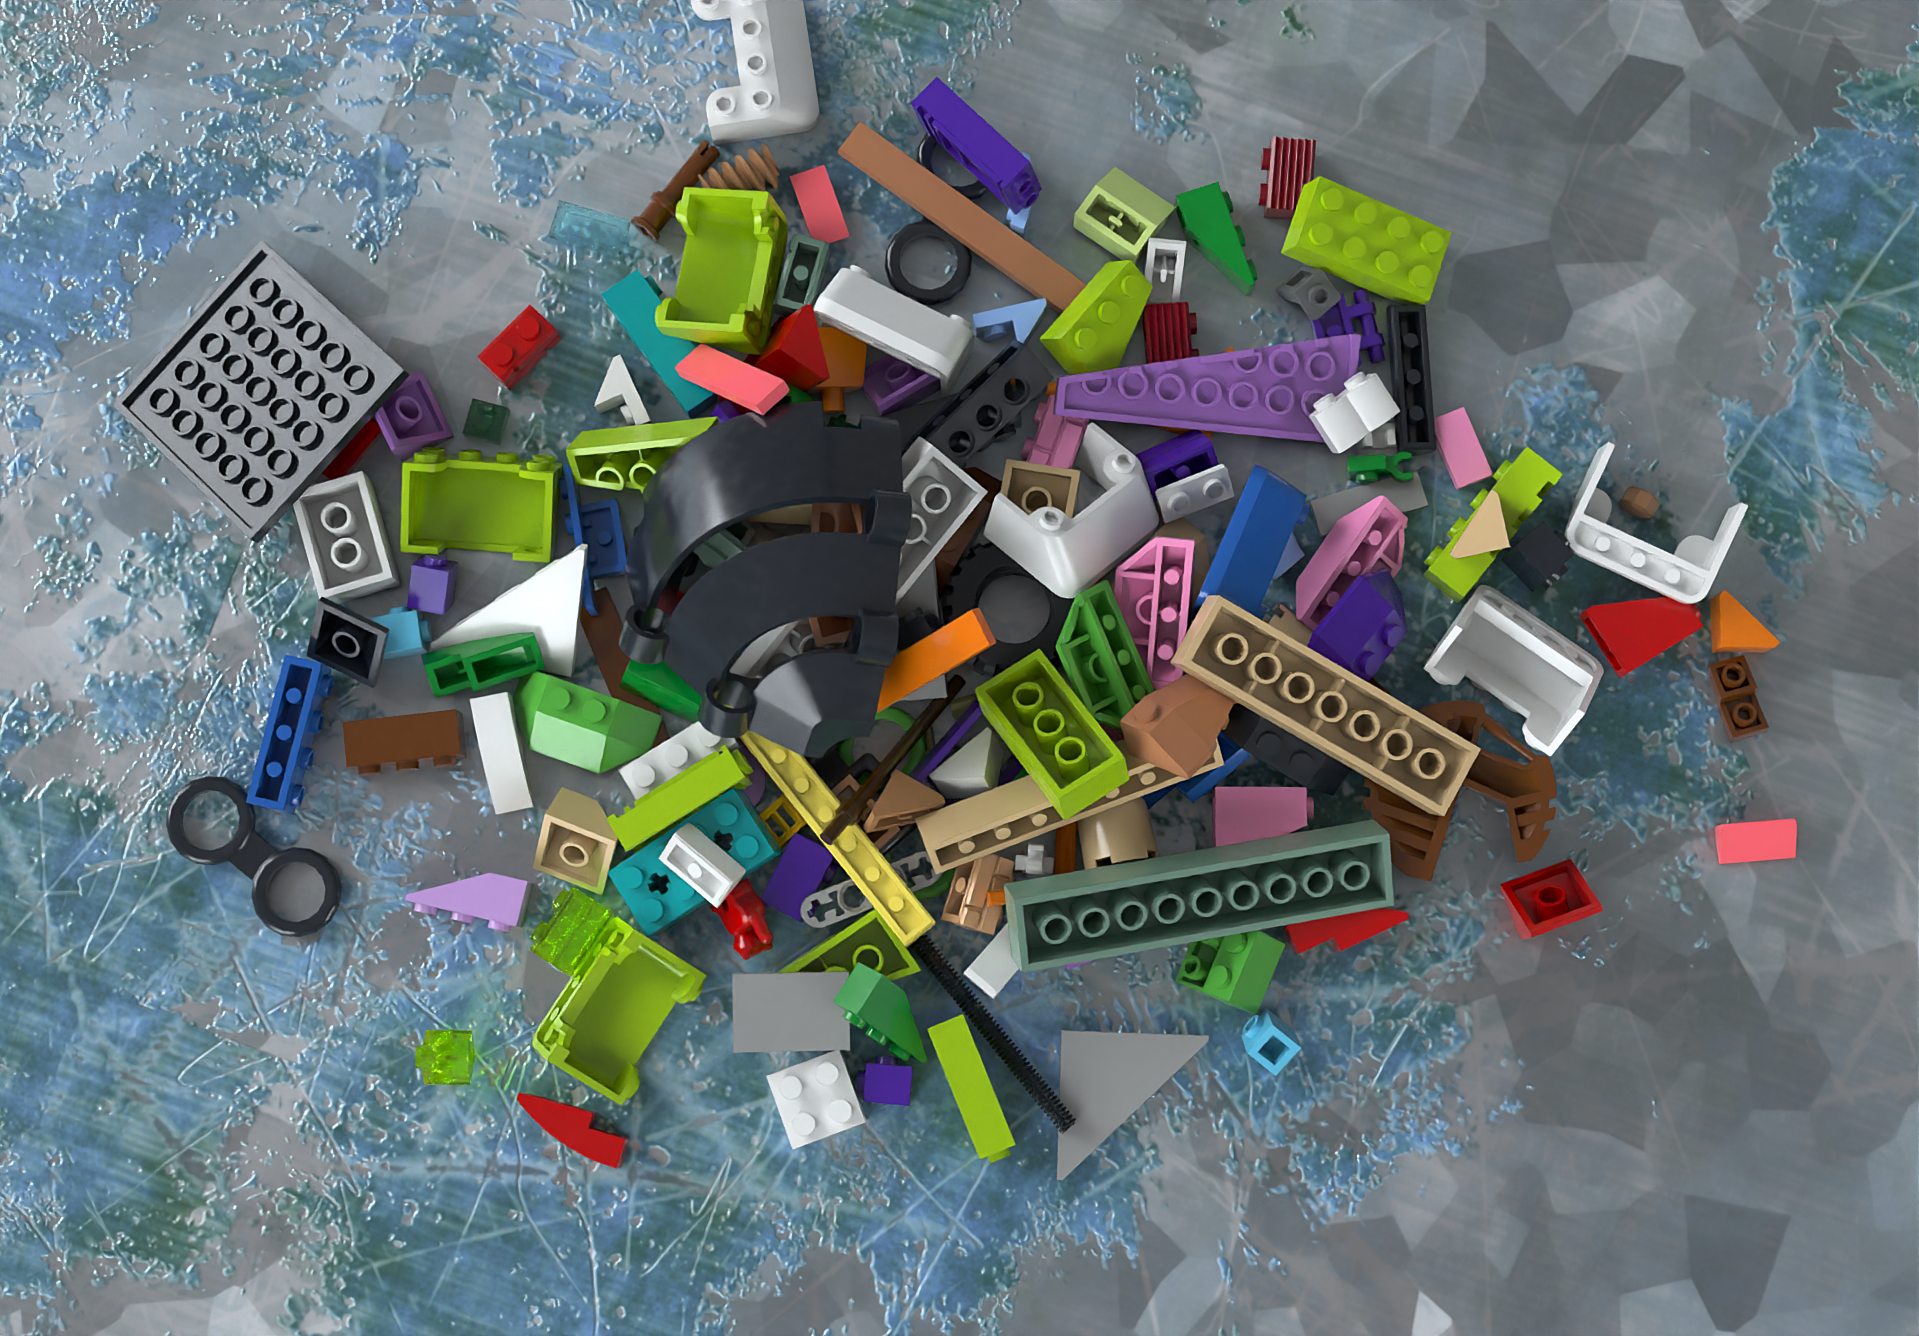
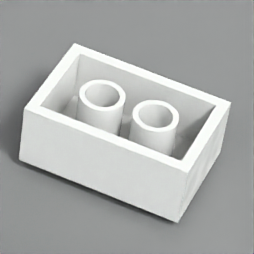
M363 471L308 487L293 504L319 599L324 597L340 604L401 585L372 480Z

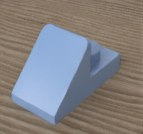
M1037 299L973 314V327L976 338L985 336L986 340L997 339L1007 334L1006 331L1012 330L1014 339L1028 345L1046 315V299Z

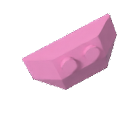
M1380 495L1339 519L1297 579L1296 619L1313 632L1358 576L1384 568L1389 570L1394 579L1402 567L1405 544L1404 529L1407 528L1408 518L1385 496Z
M1156 536L1116 568L1114 596L1154 689H1160L1184 676V671L1170 662L1189 630L1191 623L1195 578V540Z

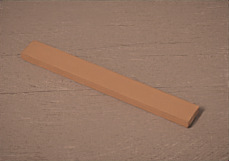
M861 121L839 148V155L1039 299L1045 298L1047 305L1059 314H1062L1086 287L1087 284Z

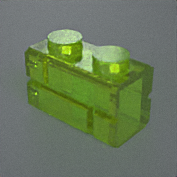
M572 886L569 892L563 889L551 906L555 913L548 923L541 921L530 937V940L534 942L530 951L568 976L574 974L614 914L613 911Z

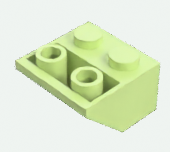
M1114 167L1094 186L1076 211L1073 227L1121 260H1131L1136 265L1147 250L1149 238L1157 236L1176 207L1117 167Z

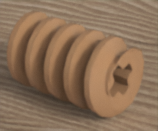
M763 142L761 143V156L751 148L748 150V162L740 155L735 156V168L725 161L721 163L722 175L714 168L708 169V182L700 174H698V178L703 188L752 191L751 189L755 188L757 191H765V182L767 181L775 189L779 187L778 176L780 174L768 147Z

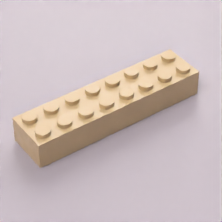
M1209 595L1206 597L1170 662L1177 668L1430 814L1445 816L1481 750L1476 745L1220 595Z

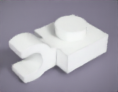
M1029 843L1028 849H1024L1023 855L1016 854L1014 872L1052 876L1054 858L1046 857L1047 851L1044 850L1043 844Z

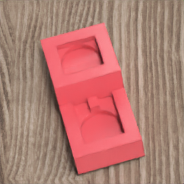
M823 164L789 176L810 237L827 243L850 237L825 165Z

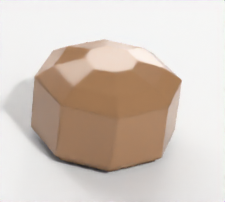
M1629 486L1619 501L1626 512L1641 519L1653 517L1660 504L1654 495L1634 486Z

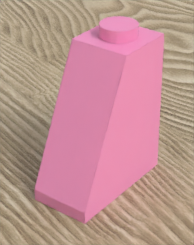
M1214 787L1212 790V847L1281 836L1303 829L1307 826V819H1313V797H1307L1306 787Z

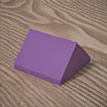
M887 354L865 367L864 383L861 389L879 417L916 405L941 390V381Z
M423 371L409 373L410 376L374 414L391 451L401 462L412 457L415 452H422V447H435L453 437Z

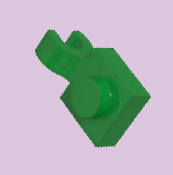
M1400 452L1392 456H1386V454L1349 456L1347 458L1348 479H1356L1357 483L1367 484L1377 482L1379 477L1389 474L1397 482H1410L1413 480V472L1402 473L1398 470L1397 465L1400 462L1411 461L1412 454Z

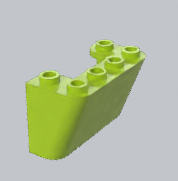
M422 447V452H415L412 457L402 463L400 552L438 555L445 548L513 553V560L550 563L554 559L560 499L559 479L562 478L563 464L556 462V456L546 454L533 455V460L519 459V454L515 452H497L496 457L482 456V451L475 449H461L459 454H445V448Z

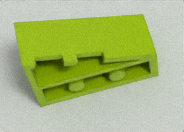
M1131 260L1108 261L1039 340L1069 375L1118 368L1153 286Z

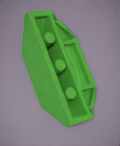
M1108 580L1102 581L1077 594L1055 647L1076 696L1097 722L1122 731L1119 721L1143 697L1154 692V688Z
M537 671L520 676L512 698L515 715L530 750L598 774L623 765L652 750L664 718L661 715Z

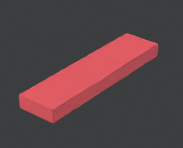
M702 343L674 367L680 377L761 415L767 413L790 391L783 379Z

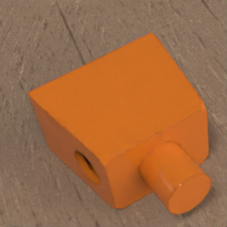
M818 327L830 378L809 390L808 393L822 394L824 414L845 412L844 393H851L863 386L867 343L835 327Z

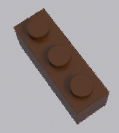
M457 709L343 722L346 767L358 771L359 776L382 774L381 768L396 766L397 772L419 770L420 763L433 762L434 767H450L457 765L456 759L467 758L463 714Z

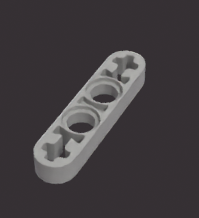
M922 851L889 864L907 886V878L900 865L906 863V869L910 871L919 866L918 860L922 857L926 862L931 861L927 851ZM933 868L930 870L931 877L925 879L924 875L913 876L910 879L914 885L908 888L911 892L932 885L938 881L942 872L935 874ZM848 879L807 896L801 903L800 914L806 924L811 927L821 928L874 908V906L865 895L864 901L858 907L851 908L844 903V890L851 885H856L852 879ZM835 891L836 902L843 913L836 916V909L832 908L823 913L824 920L818 921L816 917L809 918L807 911L812 909L811 902L817 899L819 904L829 903L832 899L828 894Z

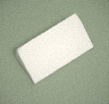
M687 823L674 833L658 858L716 908L724 901L746 873L744 867L691 823Z

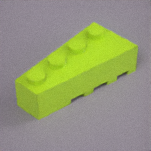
M1526 447L1513 463L1506 459L1492 476L1497 480V483L1491 490L1499 495L1509 541L1516 534L1522 522L1541 503L1542 497L1563 475L1529 447ZM1482 488L1470 503V506L1475 510L1469 518L1465 520L1460 516L1446 533L1452 539L1445 548L1442 549L1437 545L1423 562L1429 568L1422 576L1456 603H1459L1494 561L1498 552L1502 550L1498 549L1457 559L1450 555V552L1490 492L1485 488Z

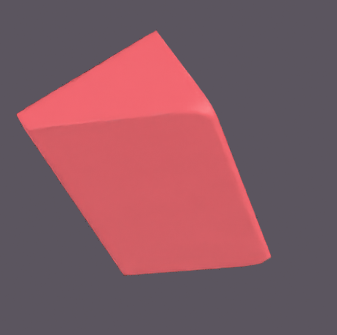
M1796 818L1722 824L1714 827L1719 864L1796 858Z

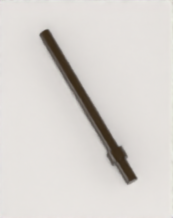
M954 674L948 681L949 696L934 698L850 799H844L835 810L836 816L820 834V838L826 844L832 845L848 825L853 826L863 814L862 808L965 686L966 682L960 675Z

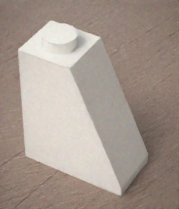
M1008 923L964 972V976L992 1000L1019 970L1011 956Z

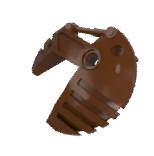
M1465 700L1446 701L1416 710L1474 745H1477L1479 734L1483 727L1498 740L1504 741L1530 761L1529 764L1522 765L1481 749L1461 786L1506 806L1517 862L1532 861L1543 847L1551 829L1543 830L1545 822L1554 820L1556 807L1549 808V800L1557 798L1555 775L1549 758L1542 754L1536 755L1514 738L1510 731L1486 713L1484 706L1478 702ZM1365 777L1364 787L1370 789V798L1363 796L1364 808L1370 810L1373 819L1389 833L1391 862L1407 876L1431 882L1460 788L1445 816H1439L1422 810Z

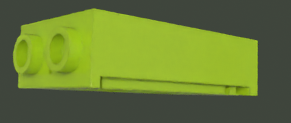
M723 745L720 747L723 753H720L718 750L714 751L634 801L633 803L636 807L633 808L629 805L624 807L625 814L619 816L614 813L607 817L608 823L625 851L633 849L637 853L731 789L738 788L744 790L752 785L753 782L748 775L754 772L744 754L740 753L738 749L732 751L729 747Z

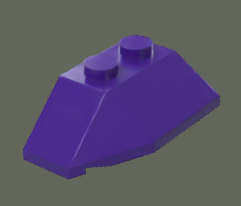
M1382 568L1376 572L1358 576L1314 630L1307 645L1308 648L1366 682L1379 670L1382 663L1408 632L1402 593L1389 570Z

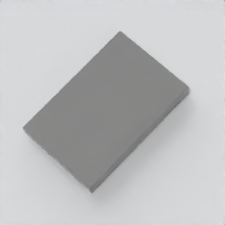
M849 971L732 973L733 1053L850 1050V1022L842 1017L846 1011L833 1002L847 981Z

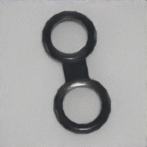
M925 133L917 148L916 162L936 175L931 165V155L938 142L934 135L931 137ZM979 180L963 187L951 186L970 201L981 198L989 191ZM923 215L921 221L906 225L894 235L886 250L884 267L889 283L898 293L922 305H936L949 301L963 290L971 275L972 256L967 246ZM923 236L938 237L946 241L953 248L957 257V269L952 278L943 286L934 289H921L910 284L902 275L899 266L900 256L904 248L914 239Z
M205 776L190 781L176 792L168 806L166 828L171 844L181 856L196 864L215 866L229 861L253 881L251 898L255 913L267 928L282 936L303 937L318 932L332 920L340 906L342 891L336 868L326 856L310 848L291 847L278 851L254 831L256 813L254 806L246 802L248 794L241 785L226 777ZM210 791L221 792L229 796L237 806L239 813L238 830L233 839L223 847L214 850L200 849L193 845L185 835L183 828L184 812L189 803L198 795ZM295 862L306 863L314 867L322 876L325 885L324 901L319 910L309 919L299 922L286 921L279 917L271 908L268 898L269 883L274 874L282 867Z

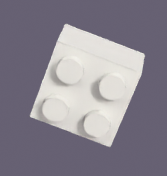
M842 1050L829 1052L766 1076L792 1149L867 1122Z

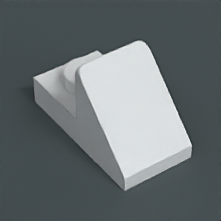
M621 355L613 357L595 402L596 410L600 414L626 402V405L620 408L628 426L652 424Z

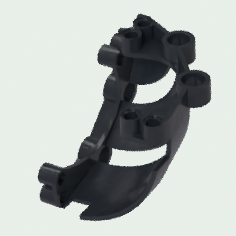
M822 401L773 406L764 415L752 411L720 423L690 440L659 467L643 490L644 517L639 526L634 528L625 565V573L634 605L630 606L626 612L620 633L619 645L621 650L634 661L644 664L666 663L702 697L697 713L699 722L704 729L713 735L722 738H736L743 736L750 730L801 756L822 758L828 748L841 740L870 736L875 722L885 669L891 666L897 649L899 621L894 611L901 548L905 544L909 533L912 515L911 495L908 492H903L901 433L898 420L863 414L860 415L861 418L857 429L824 427ZM813 503H849L860 505L862 533H802L755 545L728 558L706 573L688 590L678 604L677 593L683 577L690 576L696 571L699 556L693 551L710 537L727 527L764 512L794 505ZM815 617H853L851 629L843 649H822L798 654L777 664L762 678H748L729 672L735 659L747 646L773 629L795 621ZM722 704L732 706L733 708L726 707V706H724V705H722Z

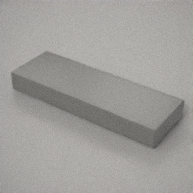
M1412 471L1413 480L1410 482L1400 483L1391 477L1311 500L1309 502L1311 505L1310 509L1319 537H1327L1339 519L1380 495L1385 496L1403 514L1427 508L1428 502L1418 471Z

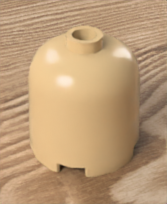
M1142 797L1077 821L1085 870L1159 857L1148 808Z

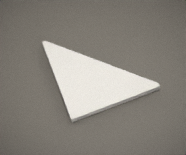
M579 545L568 555L557 559L538 571L535 576L497 597L494 602L459 621L453 628L437 635L431 642V648L440 649L478 639L534 632L546 667L539 671L571 677L575 669L588 545Z

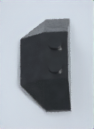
M1240 703L1233 704L1228 714L1230 721L1225 730L1221 729L1226 736L1243 750L1304 787L1333 796L1352 769Z

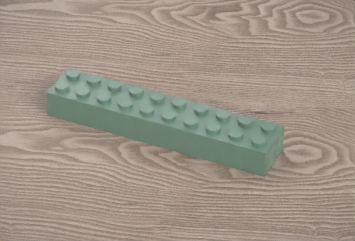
M1374 819L1004 884L1011 956L1022 973L1394 906L1390 836Z

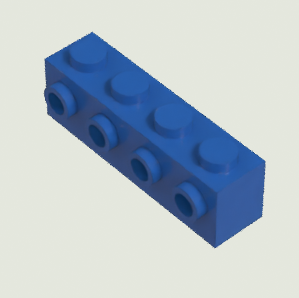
M285 655L248 792L247 803L293 815L295 808L301 806L305 796V785H302L305 770L309 771L315 757V749L311 748L315 733L319 734L324 723L325 715L321 711L325 697L330 696L334 685V676L331 675L332 669L323 663Z

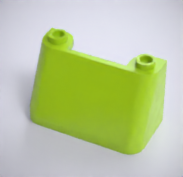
M684 187L682 200L678 201L676 206V219L687 233L675 297L664 298L662 304H659L656 308L655 322L657 328L668 336L746 354L761 355L768 343L774 313L773 302L780 281L788 238L787 218L771 194L766 191Z
M615 917L604 927L539 1025L533 1037L532 1045L547 1061L622 1106L626 1098H631L640 1085V1079L638 1078L639 1070L635 1064L675 1003L684 1004L689 1000L694 1001L702 992L704 987L703 981L707 975L624 920Z

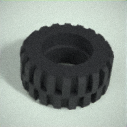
M991 541L984 545L978 543L970 548V553L966 557L961 556L956 564V570L953 575L949 574L942 599L944 626L970 610L978 608L980 597L985 588L992 581L1009 575L1027 577L1038 583L1046 593L1050 612L1043 630L1031 640L1022 643H1006L995 638L996 644L964 663L970 664L973 667V671L982 676L987 674L995 677L1040 649L1054 668L1062 665L1055 646L1075 598H1063L1053 593Z

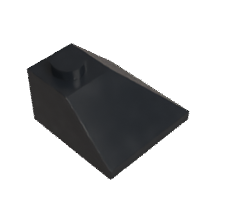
M321 597L318 600L306 656L374 688L378 681L390 629L329 599Z

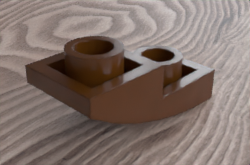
M1741 655L1708 665L1707 671L1712 691L1730 743L1766 733L1769 726L1755 695L1758 687L1745 656Z

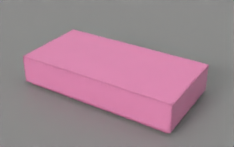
M1462 407L1434 418L1436 444L1456 490L1490 478L1493 473L1465 408Z

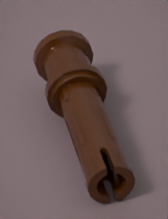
M702 139L700 145L662 192H654L650 196L651 202L639 217L634 216L631 220L632 225L648 239L654 242L659 240V232L671 218H676V206L678 201L682 200L684 187H694L699 181L698 174L703 176L713 162L721 155L714 145H711L710 148L708 147V141Z

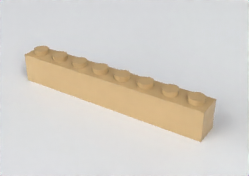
M1125 739L1114 744L1125 757L1130 780L1066 821L1063 820L1030 775L917 817L915 821L935 874H939L1186 779L1129 755ZM1217 739V747L1214 754L1192 777L1224 765Z

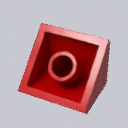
M812 304L804 305L779 323L755 363V366L783 379L787 385L807 392L830 378Z
M1571 858L1500 884L1501 891L1521 940L1535 937L1603 911L1601 903Z

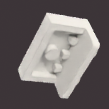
M1220 464L1159 488L1155 491L1157 502H1154L1166 524L1234 497L1228 469L1224 464Z

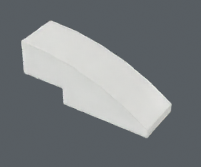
M504 692L470 699L479 749L495 813L498 815L533 808L534 804L522 737L518 732L512 695Z

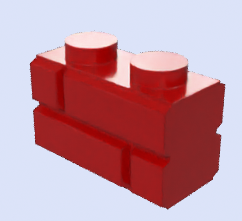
M529 305L477 358L510 391L547 354L546 350H551L561 340V337L557 330L533 306Z

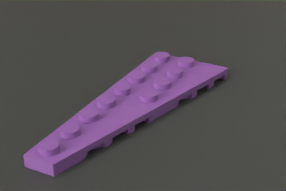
M1346 334L1057 377L1053 415L1326 443L1309 418V415L1316 410L1313 405L1319 399L1330 393H1333L1336 397L1346 389L1344 383L1357 374L1361 335Z

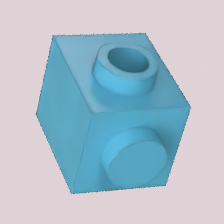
M407 606L396 607L389 610L390 615L372 617V621L390 629L383 656L384 660L429 652L427 642L433 640L429 619L424 620V616L417 610L412 611Z
M1267 1008L1259 1016L1255 1015L1250 1018L1243 1028L1241 1037L1246 1052L1275 1076L1301 1049L1295 1031Z

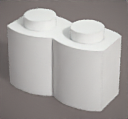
M1363 371L1357 373L1344 383L1346 389L1335 397L1333 393H1330L1313 405L1316 410L1309 415V418L1332 453L1345 451L1400 412V409L1376 373L1367 374L1366 376Z

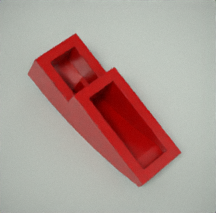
M1377 908L1289 924L1282 928L1295 955L1329 939L1337 953L1410 918L1406 911Z
M527 1092L518 1093L516 1100L532 1119L555 1139L571 1150L593 1161L615 1169L622 1167L630 1138L594 1128L598 1112Z

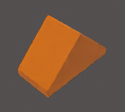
M1725 589L1710 600L1712 653H1765L1780 643Z

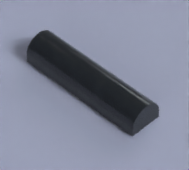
M1389 305L1386 308L1392 397L1400 409V412L1394 416L1397 453L1409 452L1412 456L1429 454L1436 450L1426 308L1425 305Z

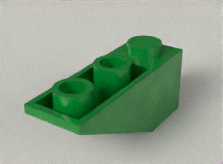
M1215 182L1176 195L1174 207H1176L1175 211L1186 241L1245 295L1251 294L1255 285L1254 281L1258 280L1257 271L1252 259L1246 260L1242 249L1246 245L1240 225L1234 226L1230 213L1233 212V205L1227 191L1222 192L1219 182Z
M858 962L833 1001L846 1011L842 1017L860 1029H863L866 1025L868 1029L865 1034L883 1046L889 1042L891 1045L887 1050L901 1060L907 1062L912 1057L925 1064L927 1057L905 991L884 975Z

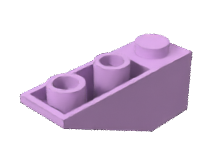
M487 873L406 894L405 900L416 903L415 911L437 915L438 908L452 911L451 919L473 924L475 917L489 920L488 928L510 933L512 926L520 928L523 926L533 883Z

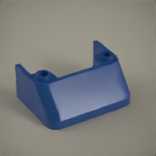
M1254 464L1192 608V620L1195 619L1203 602L1209 595H1220L1260 620H1263L1267 608L1261 606L1267 589L1295 524L1303 525L1311 507L1310 504L1305 503L1307 497L1305 493L1269 469Z

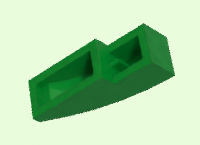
M534 632L478 639L421 654L435 698L468 687H472L473 692L546 668Z

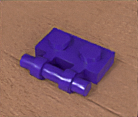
M1367 289L1353 292L1356 305L1347 306L1344 293H1339L1341 299L1317 320L1310 319L1315 339L1354 334L1351 320L1360 319L1364 336L1361 337L1359 352L1368 351L1371 364L1385 361L1382 348L1385 346L1383 334L1378 333L1374 318L1377 311L1375 303L1370 302ZM1359 354V358H1358V366H1357V367H1360V365L1362 364V361H1361V358H1360V354Z

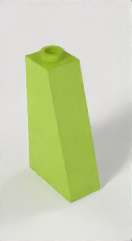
M959 1015L927 1028L979 1159L987 1157L989 1162L992 1163L1011 1155L1009 1147L1016 1144L964 1015Z

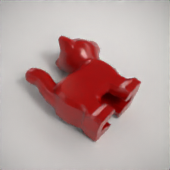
M746 878L737 883L717 908L712 904L710 909L720 916L727 931L734 936L733 949L744 960H749L762 951L771 950L774 936L765 919L764 904L753 890L749 879Z

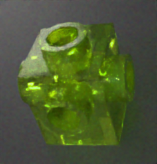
M426 1030L423 1045H418L415 1052V1065L417 1069H422L424 1085H470L476 1059L472 1030Z

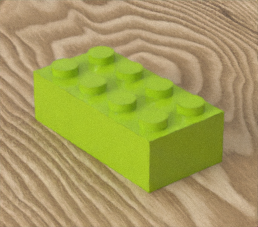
M1319 176L1303 186L1281 254L1312 267L1320 268L1326 273L1402 305H1421L1430 301L1452 232Z
M1040 649L975 689L982 713L1064 821L1130 780L1123 754Z

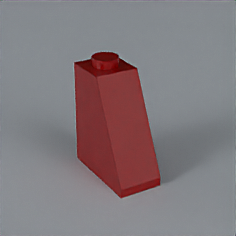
M1670 597L1591 606L1578 615L1619 679L1704 627L1700 621L1702 619L1701 613L1695 603L1684 604Z

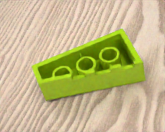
M718 417L581 431L565 450L575 484L622 490L624 487L640 489L641 493H643L649 480L669 457L690 440L720 424Z
M871 908L776 973L849 971L850 976L859 962L893 981L917 973L921 969L875 908Z

